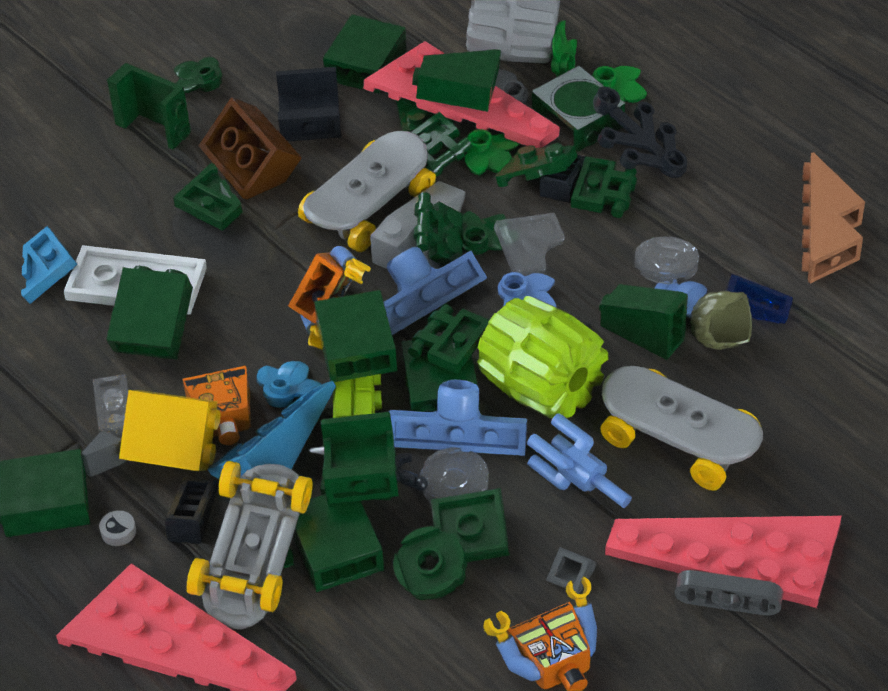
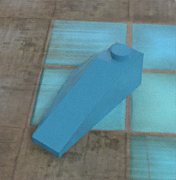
M329 381L313 387L281 412L284 418L278 417L268 424H264L256 430L258 436L250 439L243 445L239 443L208 469L210 474L220 480L223 466L227 461L240 463L241 476L247 470L264 464H280L292 469L336 387L335 383Z

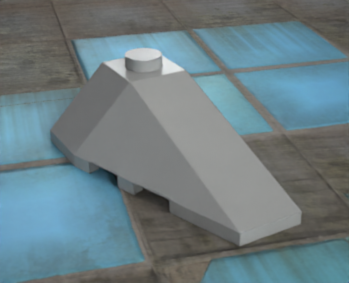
M441 181L436 182L423 191L431 195V203L433 205L440 201L461 212L466 196L465 191ZM418 195L388 215L371 234L372 263L387 269V263L409 248L416 247L413 234L414 227L417 225L414 209L415 204L418 202ZM429 250L423 252L431 267L434 269L443 267L441 264L429 259Z

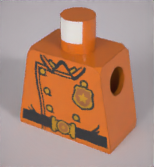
M246 366L183 379L186 397L218 402L217 409L220 410L221 417L217 430H214L213 437L218 436L220 443L223 445L235 444L240 438L239 431L248 430L251 427L250 388Z

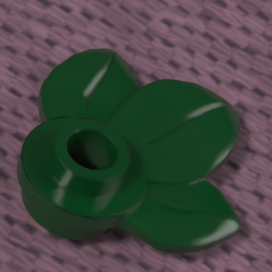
M204 57L199 62L185 61L174 68V73L179 78L176 84L183 86L185 93H190L199 87L201 91L208 92L217 89L222 84L221 78L223 74L219 68V61L214 57Z
M468 211L463 215L462 250L466 253L472 251L473 255L482 254L488 250H505L518 241L519 234L506 231L507 224L504 214L480 220L475 213Z

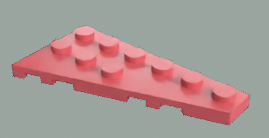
M426 41L364 79L363 89L374 92L376 88L388 92V98L397 101L401 97L416 102L417 108L434 114L440 112L446 118L460 123L463 119L474 122L477 129L488 130L491 128L504 133L506 139L526 146L533 145L535 148H543L559 137L560 127L497 86L494 88L488 112L416 99L417 86L412 85L415 67L421 68L424 56L445 54Z
M842 516L615 519L605 546V555L675 573L685 570H696L770 581L782 588V600L817 608Z
M130 564L56 635L58 644L64 646L78 645L87 648L88 652L101 656L102 653L122 658L123 662L173 677H177L178 674L193 678L197 684L208 686L211 683L228 688L230 691H286L297 680L296 671L133 564Z

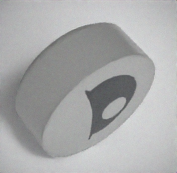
M113 511L106 514L100 521L101 537L108 545H125L132 541L136 535L134 518L128 512Z

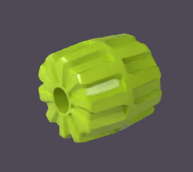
M525 296L523 300L513 298L506 302V305L497 313H494L488 321V325L482 337H480L477 347L479 349L477 363L481 373L513 400L548 418H553L558 413L565 418H570L575 414L576 407L579 409L585 408L592 399L591 390L593 387L600 386L605 376L600 371L601 365L608 361L609 357L607 350L601 347L604 340L571 314L531 296Z

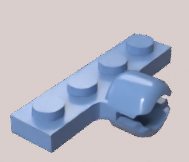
M411 247L387 263V270L398 289V292L393 297L384 301L392 335L487 279L472 251L467 252L440 269H434L430 266L419 247Z
M448 380L443 382L438 389L437 411L403 410H390L389 412L391 414L395 447L525 456L527 419L482 415L479 411V388L476 384L467 380Z

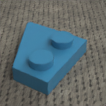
M48 226L23 245L22 257L24 258V264L22 265V276L26 279V288L21 290V295L31 304L78 265Z

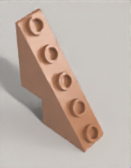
M814 152L811 153L810 162H804L802 177L803 181H808V184L803 185L802 203H808V206H803L802 225L808 226V229H803L802 248H808V252H803L802 271L808 272V282L810 284L860 260L863 237L854 228L862 225L865 201Z

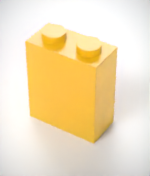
M128 390L119 459L194 471L208 470L209 464H213L216 454V446L212 444L214 430H217L220 424L221 413L217 409L218 402L143 390Z

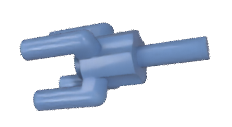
M558 413L553 417L551 424L576 442L575 444H572L560 434L553 438L551 445L537 434L530 436L527 445L555 465L558 471L536 454L528 460L527 465L559 490H566L572 482L584 492L588 490L591 492L597 488L622 508L628 506L632 497L604 476L607 471V465L589 452L594 444L593 438L570 420Z

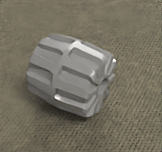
M471 0L466 34L467 51L497 49L501 50L500 60L550 62L552 58V39L558 22L560 0Z

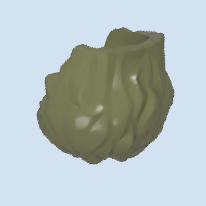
M727 290L710 292L701 297L694 305L691 312V331L704 347L722 350L737 347L750 341L752 335V314L747 295L744 292L737 293Z

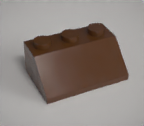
M232 97L199 144L202 151L216 165L241 197L247 200L285 183L302 159L256 106Z

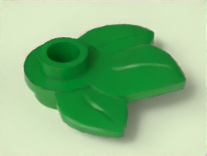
M561 20L557 24L552 39L553 58L551 69L556 74V77L575 68L577 40H567L565 34L566 20Z
M601 66L596 68L591 75L604 87L616 90L620 95V100L623 102H638L647 96V91L635 81L641 73V70L638 68L619 66L614 69L609 66Z
M474 130L468 135V139L473 147L466 151L465 164L476 175L483 174L487 169L494 173H499L512 159L509 152L516 149L520 143L506 139L504 134L492 136L487 130Z

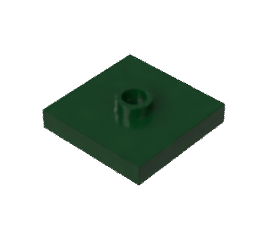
M501 488L431 499L434 527H438L441 531L450 532L458 538L465 550L467 562L510 555Z

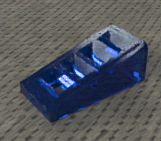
M731 275L724 291L744 292L747 295L752 318L781 324L786 323L793 297L737 275ZM774 304L780 305L778 310L773 308Z

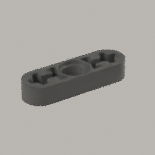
M685 570L677 576L675 596L686 604L770 616L780 612L783 590L779 585L770 581ZM722 591L732 592L735 594H727Z

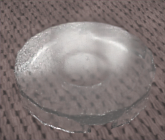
M655 237L642 242L636 248L634 265L636 269H640V274L648 280L656 283L673 284L677 283L679 278L685 277V280L694 276L698 271L699 253L696 247L680 238Z
M455 447L442 449L430 455L424 462V467L420 471L419 476L426 478L428 481V487L422 492L430 502L431 499L488 490L489 470L486 462L473 451H470V453L463 452L461 448Z

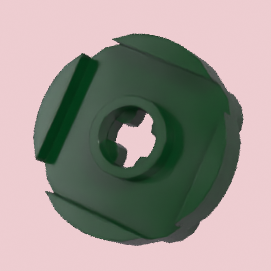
M422 527L409 533L401 542L402 547L399 549L398 555L395 553L393 568L396 578L402 587L417 600L441 598L462 585L466 579L467 556L463 546L455 535L441 531L438 527ZM432 556L434 560L439 559L436 567L432 570L422 569L421 567L426 564V557Z

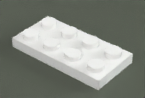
M82 245L76 260L78 265L72 269L64 289L65 299L69 301L114 306L123 267L134 268L140 265L149 267L153 271L165 272L167 269H175L187 274L193 287L187 312L190 315L207 269L206 260Z

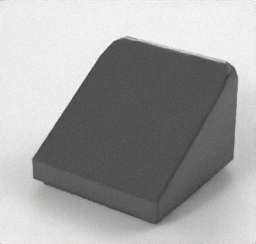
M102 430L81 452L88 476L92 477L127 461L119 459L120 438Z
M559 547L546 581L565 589L568 582L572 581L574 591L580 594L584 588L581 578L586 577L589 580L597 563L589 558Z

